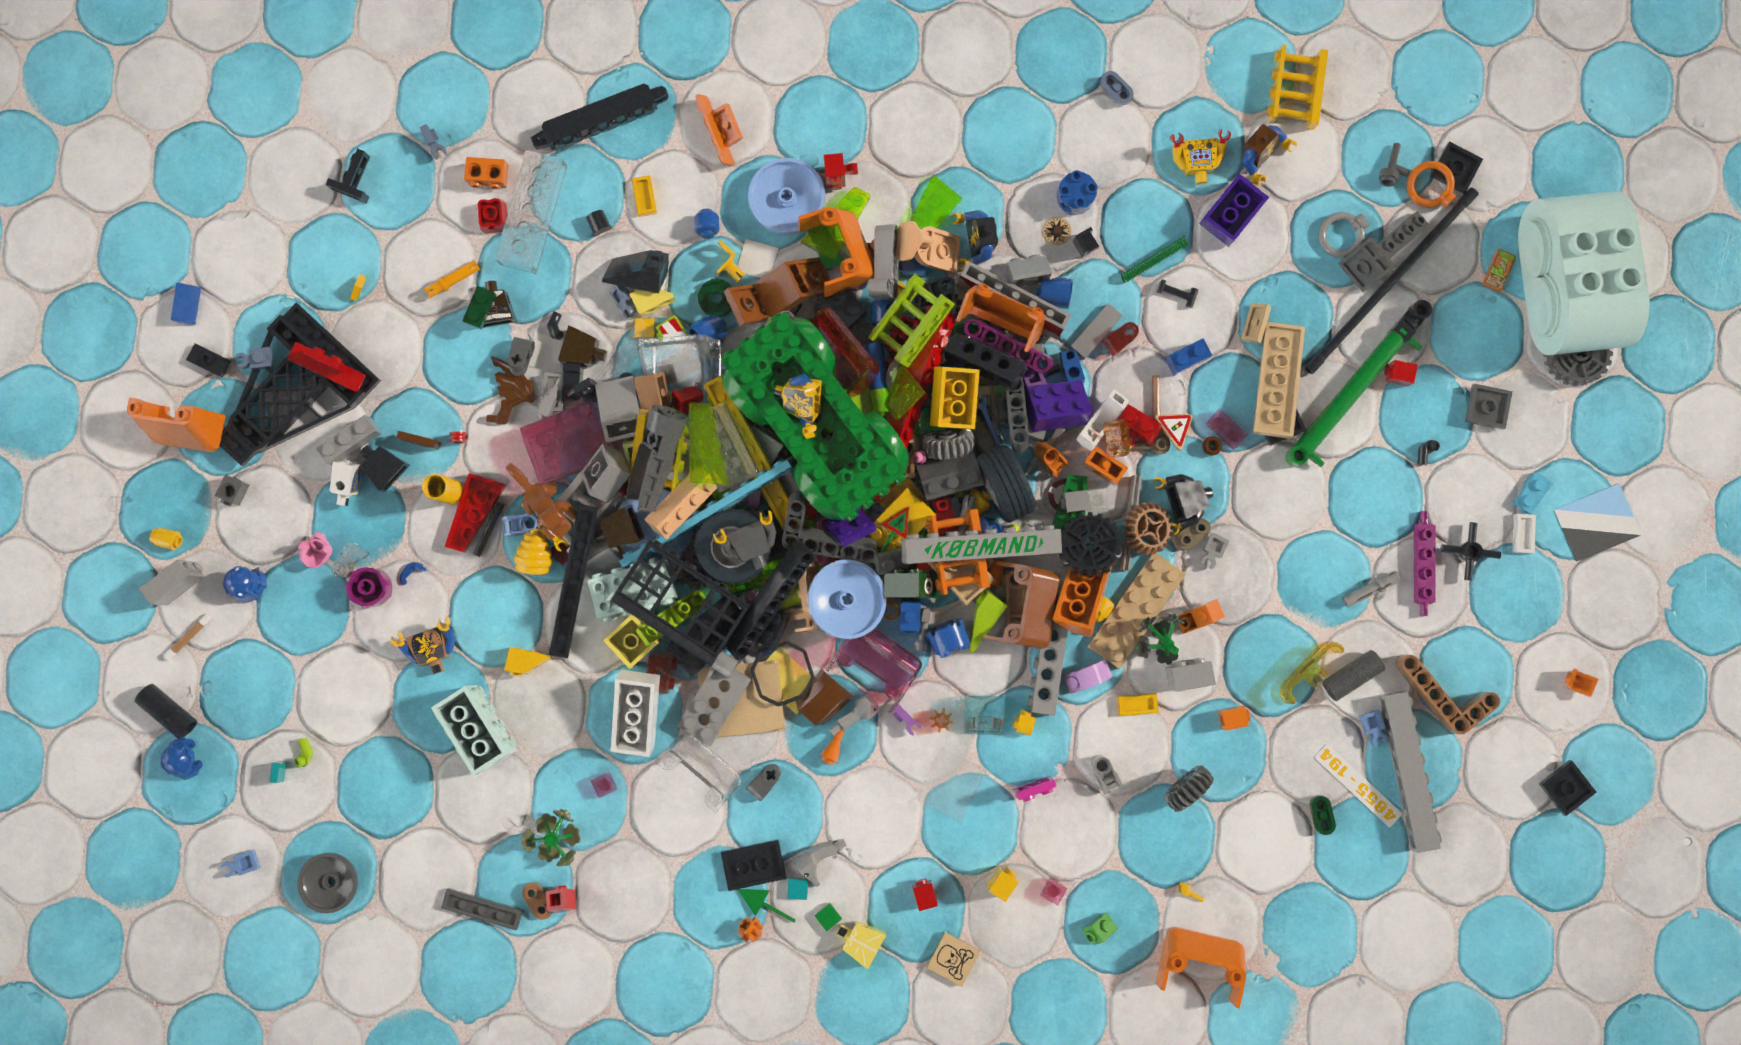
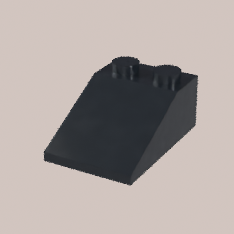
M648 250L613 258L602 278V282L659 294L668 274L669 254L659 250Z

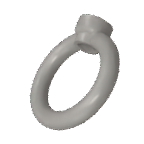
M1347 212L1331 214L1320 225L1318 232L1319 243L1329 255L1345 258L1364 242V229L1369 226V223L1363 214L1357 216ZM1347 220L1351 223L1353 229L1357 231V239L1353 246L1346 250H1337L1330 246L1326 238V231L1334 221Z

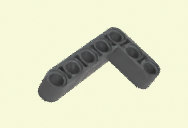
M979 375L978 386L1000 385ZM1023 377L1017 386V390L1013 391L1005 387L1011 449L1016 453L1025 452L1029 441ZM1018 404V405H1020V406H1019V407H1013L1012 405ZM1014 422H1021L1022 424L1016 425ZM1017 439H1022V440H1024V441H1023V442H1016L1015 440H1017Z
M795 491L790 495L782 537L784 548L789 549L794 542L802 541L816 555L855 560L862 563L875 562V554L878 553V543L876 540L863 537L843 547L829 531L803 527L807 499L801 491Z

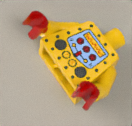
M1222 129L1218 131L1219 141L1217 138L1184 141V136L1181 133H1178L1179 138L1175 141V136L1173 134L1170 136V141L1174 143L1172 146L1173 161L1180 170L1184 171L1186 176L1195 175L1196 185L1206 184V174L1213 173L1215 168L1219 167L1225 155L1226 141L1231 137L1229 130H1227L1225 137L1221 136Z

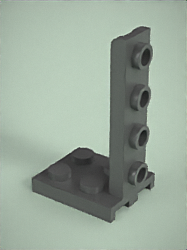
M1416 211L1378 244L1370 237L1338 264L1359 289L1364 292L1396 267L1390 258L1425 230L1429 224Z

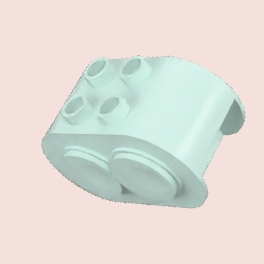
M1608 191L1541 198L1531 201L1525 208L1520 220L1518 250L1529 328L1538 350L1549 356L1634 346L1645 332L1649 317L1650 301L1638 217L1631 200L1623 192Z

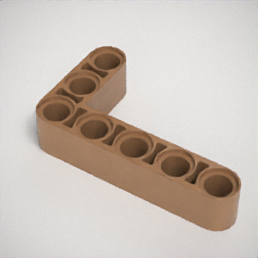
M1400 655L1396 659L1397 669L1451 733H1467L1500 705V698L1496 693L1480 692L1459 709L1416 656ZM1407 658L1411 662L1409 668H1406L1404 665V662ZM1419 674L1423 676V681L1420 684L1417 681ZM1432 689L1436 693L1434 699H1431L1429 694ZM1487 696L1490 697V704L1488 706L1485 703ZM1444 705H1447L1448 712L1444 715L1442 708ZM1472 708H1474L1476 712L1473 718L1470 716V710ZM1457 720H1459L1461 724L1458 730H1456L1455 728V722Z

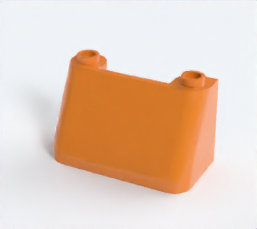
M129 397L127 405L128 415L154 443L205 452H214L219 448L226 415L194 406L183 405L177 409L174 418L168 414L170 407Z

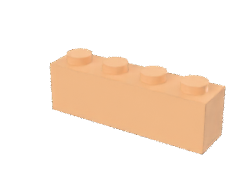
M698 464L656 507V511H652L644 520L654 532L667 540L721 483L711 470Z

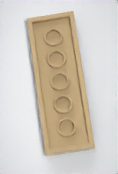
M1267 322L1252 434L1293 438L1305 327L1273 322Z
M1151 554L1087 647L1120 669L1136 647L1139 637L1144 635L1148 629L1147 627L1143 632H1139L1142 628L1140 625L1143 622L1142 620L1147 617L1150 619L1155 616L1157 617L1186 573L1159 554Z

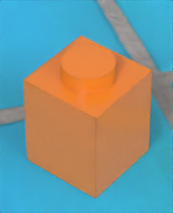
M1245 706L1218 710L1222 730L1227 731L1249 726L1250 713L1248 709H1245Z

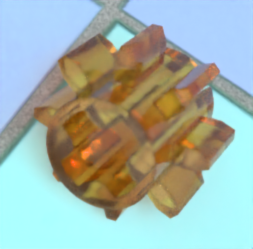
M945 708L940 713L934 710L936 715L929 717V719L934 720L931 727L937 726L939 733L941 728L949 731L947 725L954 723L949 720L952 713L946 715ZM941 715H944V719H946L947 721L946 723H942V726H940L939 722L936 721V718H940Z

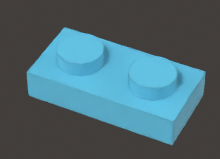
M1534 472L1512 504L1526 514L1531 515L1553 483L1538 472Z

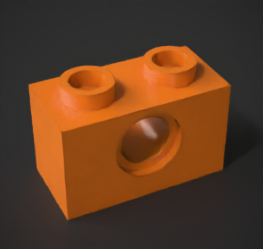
M1097 446L1090 451L1082 463L1083 466L1113 486L1118 484L1128 469L1127 466Z

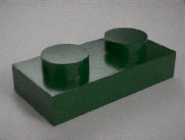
M477 286L462 322L482 330L497 294Z

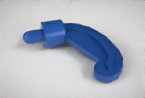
M418 562L409 563L400 574L401 584H407L406 578L414 570L427 571V568Z

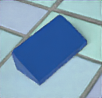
M176 283L171 313L172 321L196 325L201 287Z

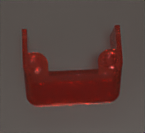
M829 307L820 309L811 320V323L818 331L819 327L823 329L859 374L846 391L847 394L852 398L864 393L879 373L878 363L837 313Z

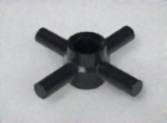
M1469 522L1467 542L1461 546L1442 544L1440 547L1441 552L1459 554L1466 561L1464 580L1472 581L1474 562L1479 558H1501V551L1483 549L1476 542L1478 525L1476 522ZM1469 547L1474 551L1473 556H1470L1468 553Z

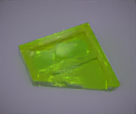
M903 365L900 366L884 403L885 407L897 420L926 393Z

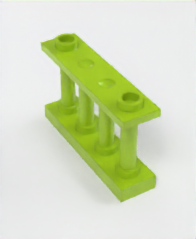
M916 274L907 281L904 289L879 323L872 329L868 337L876 343L884 341L897 352L894 359L906 367L910 366L955 305L944 295L941 294L937 298L922 286L926 281ZM917 293L933 304L927 314L911 303ZM905 309L921 320L915 330L899 319ZM894 325L909 336L903 346L888 335Z

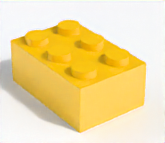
M934 367L930 426L975 429L980 370Z

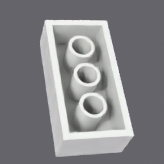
M621 670L615 679L611 752L650 757L655 747L660 675Z

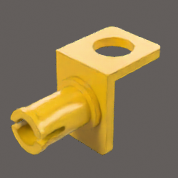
M719 240L717 244L731 257L718 269L716 274L719 275L722 271H726L738 283L745 273L733 263L736 254Z

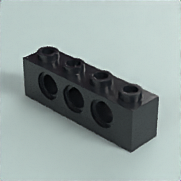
M955 332L945 349V360L965 369L980 370V376L1015 391L1025 374L1026 363L1020 358H1013L1002 350H995L984 342L971 339L966 334Z

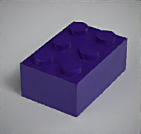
M1238 174L1199 224L1229 247L1269 199V196L1241 174Z
M1082 380L1028 386L1024 392L1026 414L1032 432L1087 425L1093 414Z

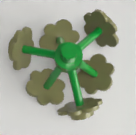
M563 809L559 811L553 810L556 816L544 813L541 818L536 820V830L539 833L544 832L546 835L544 838H535V834L531 833L530 829H526L525 834L521 838L522 848L527 850V852H531L537 842H544V845L542 844L538 847L540 851L538 853L539 859H546L547 862H552L553 859H558L561 854L562 857L556 865L558 867L568 866L574 861L576 851L570 850L565 854L557 843L563 839L565 844H569L571 847L575 846L581 840L579 829L570 823L563 829L564 835L558 836L557 831L563 820L568 822L574 821L570 817L571 814Z

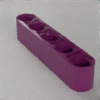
M969 320L964 326V331L969 337L979 342H984L995 350H1002L1013 358H1020L1026 363V366L1038 372H1047L1053 367V359L1033 347L1029 350L1031 353L1030 358L1024 360L1021 355L1026 347L1024 342L980 320ZM973 323H976L979 327L976 334H973L970 330ZM989 332H994L996 335V340L993 343L987 339ZM1008 340L1013 343V349L1010 352L1004 347L1005 342ZM1041 358H1045L1048 361V366L1045 369L1039 366Z

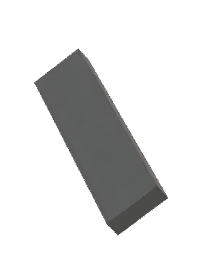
M451 888L446 890L441 906L442 909L513 930H518L524 911Z

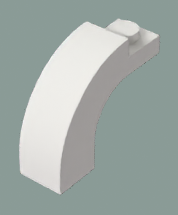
M1114 389L1077 436L1076 440L1080 445L1092 451L1110 425L1128 404L1129 400Z

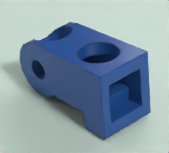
M1071 349L1059 352L1065 382L1082 380L1084 385L1085 376L1076 350Z

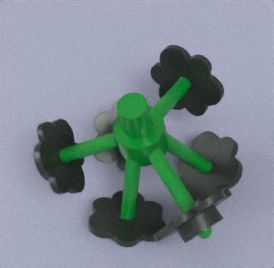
M1169 614L1168 617L1162 616L1163 620L1155 623L1154 627L1151 624L1157 618L1156 616L1151 619L1149 617L1143 619V622L1140 624L1142 628L1139 632H1143L1148 627L1152 631V635L1159 638L1158 644H1149V638L1141 635L1136 645L1138 656L1146 659L1151 649H1157L1156 655L1158 656L1157 661L1159 663L1170 665L1172 661H1176L1179 648L1174 646L1175 643L1171 640L1175 622L1185 624V622L1181 621L1180 616L1176 614Z

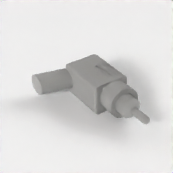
M559 378L556 380L555 385H552L544 394L537 411L541 415L544 424H549L550 417L558 401L559 388L557 385L560 381Z

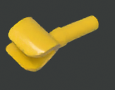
M1180 882L1179 893L1193 897L1200 902L1204 901L1203 897L1190 891V884Z

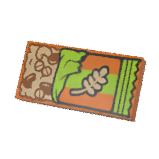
M1497 249L1482 285L1498 292L1502 291L1516 256Z

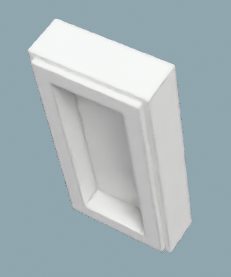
M1514 514L1512 553H1535L1536 515Z

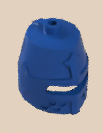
M1055 277L1042 280L1040 288H1036V296L1058 308L1068 309L1073 279Z
M716 314L702 318L689 327L694 345L703 357L713 351V348L719 347L728 335L725 327L727 325L726 321L720 319Z

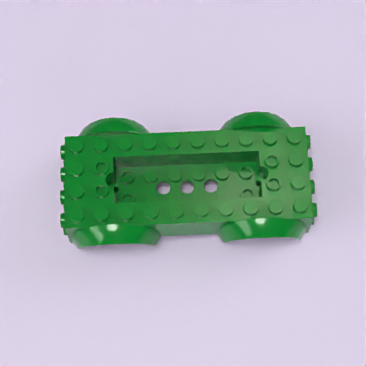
M785 312L782 314L777 313L771 318V323L767 326H760L755 330V335L751 338H744L739 343L740 346L735 350L730 349L723 355L724 358L721 361L726 366L722 375L723 387L731 400L746 417L758 425H770L798 461L793 472L794 479L811 505L828 519L843 520L844 522L848 520L851 522L859 515L857 513L862 508L866 510L871 507L876 497L880 496L882 498L890 492L889 487L893 484L898 486L906 480L905 475H907L909 464L908 452L892 426L880 414L874 411L862 413L834 377L837 368L834 354L817 328L806 318H789ZM806 374L809 379L821 380V421L818 424H814L816 425V431L813 432L815 437L808 439L803 436V426L800 421L792 414L784 411L783 399L774 396V390L777 385L784 387L792 377ZM825 428L833 431V436L829 440L823 439L821 435Z

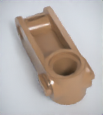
M1015 570L1005 571V574H1002V586H1005V602L1008 605L1005 609L1006 627L1009 624L1021 625L1026 596V585L1018 584L1014 586L1010 582V577L1014 574Z

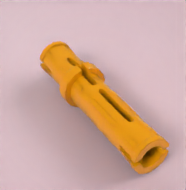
M473 259L447 276L439 277L438 281L425 287L424 290L431 299L444 290H450L449 287L481 269Z

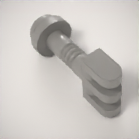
M925 607L922 612L918 641H913L915 650L926 651V648L929 646L928 643H925L926 631L931 615L928 607Z

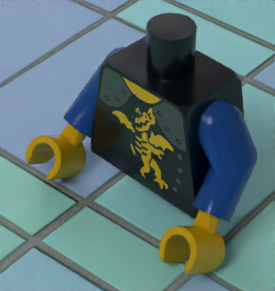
M981 210L965 212V214L952 213L951 216H957V221L952 222V224H963L966 221L972 258L959 259V263H965L960 269L964 270L968 261L978 265L989 260L998 245L997 226L994 217H988Z

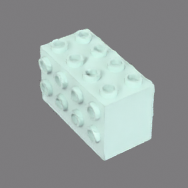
M661 557L649 559L650 563L648 564L655 568ZM665 559L659 571L671 578L673 576L670 562ZM639 564L632 576L645 584L652 571ZM616 568L611 570V574L598 573L592 575V579L587 580L597 619L610 622L619 619L618 616L620 615L626 617L631 615L624 612L618 605L608 602L629 569ZM656 574L648 587L661 594L668 582ZM629 580L621 592L634 600L642 587ZM675 580L661 600V605L674 604L676 599H680ZM645 590L637 603L650 610L658 598Z
M477 685L464 686L431 707L436 719L441 723L446 735L454 744L457 753L462 757L467 769L473 776L486 772L518 751L516 749V741L512 736L509 737L505 731L507 730L505 723L495 715L497 713L492 703L487 702L484 689Z

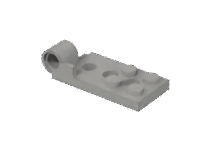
M723 651L716 658L705 681L677 725L708 746L713 744L752 680L735 669L739 661ZM722 680L729 682L730 689L728 691L720 689L719 685ZM712 697L719 699L720 705L718 708L710 706L709 700ZM701 714L709 716L708 724L703 725L700 723L699 716Z

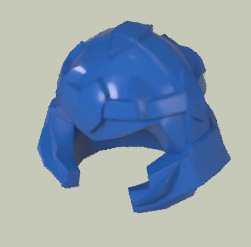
M236 566L227 571L223 580V588L226 594H229L231 598L236 599L238 602H251L259 599L264 589L267 588L265 573L260 571L259 567L251 571L246 567Z
M186 738L175 739L169 743V746L160 755V765L168 775L171 774L187 780L198 774L203 766L202 761L197 760V763L194 764L195 753L188 747L194 748L196 746L194 740Z

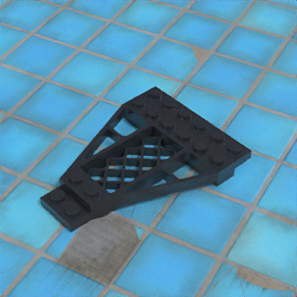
M297 302L283 316L279 315L266 328L268 332L261 348L270 347L274 336L290 351L296 342L311 349L316 346L326 351L324 355L328 357L335 355L343 359L342 364L365 374L366 377L359 391L355 392L315 372L305 373V367L300 366V374H291V366L296 363L288 360L287 356L274 371L271 368H265L270 372V375L251 394L260 369H252L237 408L230 416L227 425L223 428L219 445L241 466H245L257 452L262 453L355 409L382 381ZM314 376V386L305 387V377ZM291 377H300V387H292ZM279 378H287V388H278ZM330 387L347 405L323 417L313 408V403ZM301 390V401H292V391ZM305 390H312L305 398ZM278 391H287V401L278 402ZM266 392H273V402H265L264 394ZM292 404H299V405L292 411ZM266 405H273V415L265 416ZM278 405H287V415H278ZM253 406H260V416H251V408ZM309 409L318 417L317 420L284 435L306 410ZM278 418H286V419L279 425V420H278ZM255 419H260V426L254 421ZM265 419H274V429H265Z

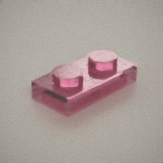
M1220 409L1205 423L1233 450L1248 435Z

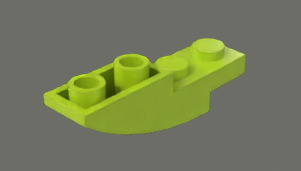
M696 589L657 616L677 628L696 614L706 597L700 589ZM644 624L635 630L646 646L664 637L658 634L655 629Z

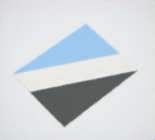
M1620 484L1554 510L1576 562L1642 535Z

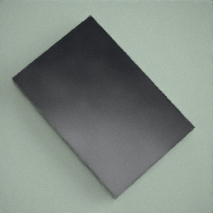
M779 839L721 851L728 891L787 879Z

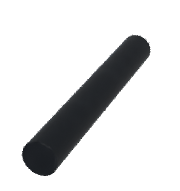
M497 502L473 555L481 556L505 504Z

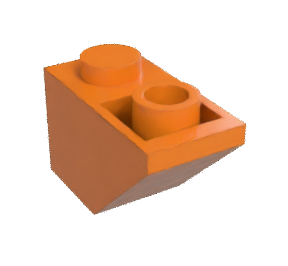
M1218 599L1177 615L1180 616L1181 621L1185 622V624L1178 623L1182 634L1215 623L1225 617Z

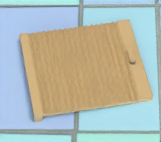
M778 660L758 662L754 671L762 695L778 703L782 702ZM754 662L738 664L735 668L752 680L717 737L785 731L783 705L775 706L761 699L758 695L751 674V667ZM704 667L698 672L699 689L712 667ZM722 680L719 686L722 691L730 689L728 681ZM712 697L709 700V704L713 708H718L720 701L718 698ZM702 714L703 725L709 723V716L707 714Z

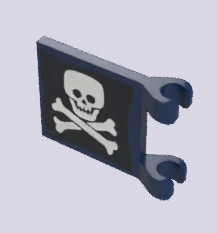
M981 395L983 402L979 399L977 407L982 410L997 446L1006 445L1007 442L991 409L992 398L988 395L986 397Z

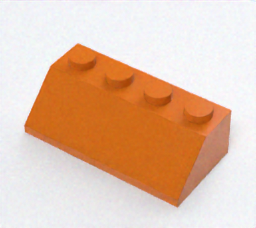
M1112 566L1109 573L1102 572L1100 577H1097L1095 574L1092 575V578H1088L1086 574L1080 577L1076 571L1071 573L1069 571L1070 567H1068L1053 621L1072 633L1092 637Z

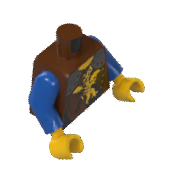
M1262 124L1245 143L1241 161L1249 175H1252L1251 183L1261 186L1260 181H1266V176L1258 174L1257 171L1279 147L1280 143H1282V149L1288 152H1292L1290 150L1291 144L1297 146V143L1287 138V135L1278 126Z

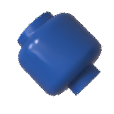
M702 209L694 216L695 232L697 235L704 239H711L717 235L720 229L717 213L711 209Z

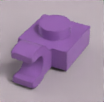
M898 703L892 707L895 711L892 715L900 723L903 720L907 723L906 728L910 735H914L913 731H911L912 725H917L919 728L922 727Z

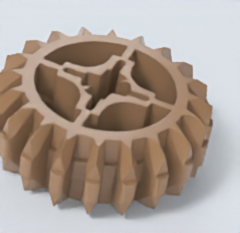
M1145 502L1135 505L1133 510L1127 511L1129 516L1124 517L1127 524L1122 525L1126 528V531L1122 534L1127 535L1125 541L1131 542L1129 547L1135 549V552H1142L1143 555L1155 554L1156 552L1163 551V547L1168 546L1167 541L1172 540L1169 533L1174 532L1170 529V526L1174 523L1168 521L1171 516L1165 515L1167 510L1161 509V505ZM1146 513L1152 515L1155 518V521H1152ZM1144 536L1150 544L1145 543L1140 537Z

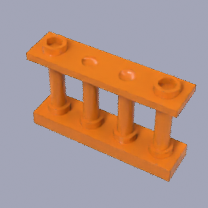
M978 509L966 510L964 517L936 521V515L928 516V521H926L927 532L938 533L940 528L965 524L969 530H977V533L980 534L981 526ZM986 558L935 562L937 573L935 586L936 590L942 595L948 594L947 587L971 583L977 584L978 588L990 587ZM970 563L975 567L973 575L945 579L944 568Z

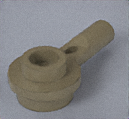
M1159 435L1151 446L1145 442H1136V445L1131 449H1151L1156 454L1162 455L1169 451L1171 444L1167 437Z

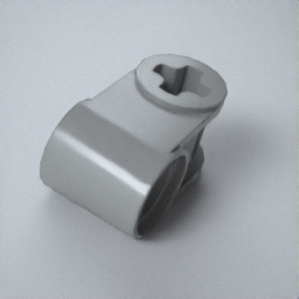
M1096 755L1092 758L1091 767L1104 794H1107L1109 790L1117 786H1123L1108 758L1103 755ZM1104 760L1106 763L1105 767L1101 770L1097 769L1098 761Z

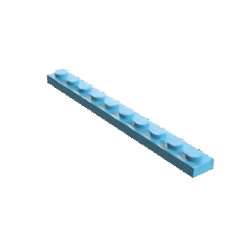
M788 460L778 461L773 465V469L758 473L756 475L758 478L753 481L747 480L740 485L741 488L736 491H728L723 495L724 498L718 502L714 500L706 505L707 508L703 511L693 512L690 518L684 521L667 540L659 534L656 535L657 538L655 540L667 546L702 525L711 515L727 510L795 468ZM648 541L643 542L640 545V549L635 552L631 550L623 555L624 558L619 561L622 568H630V565L635 562ZM650 548L643 559L652 555L656 551Z

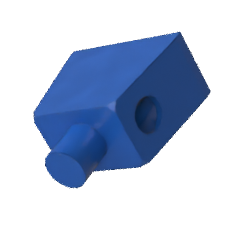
M901 598L899 635L919 636L920 599Z

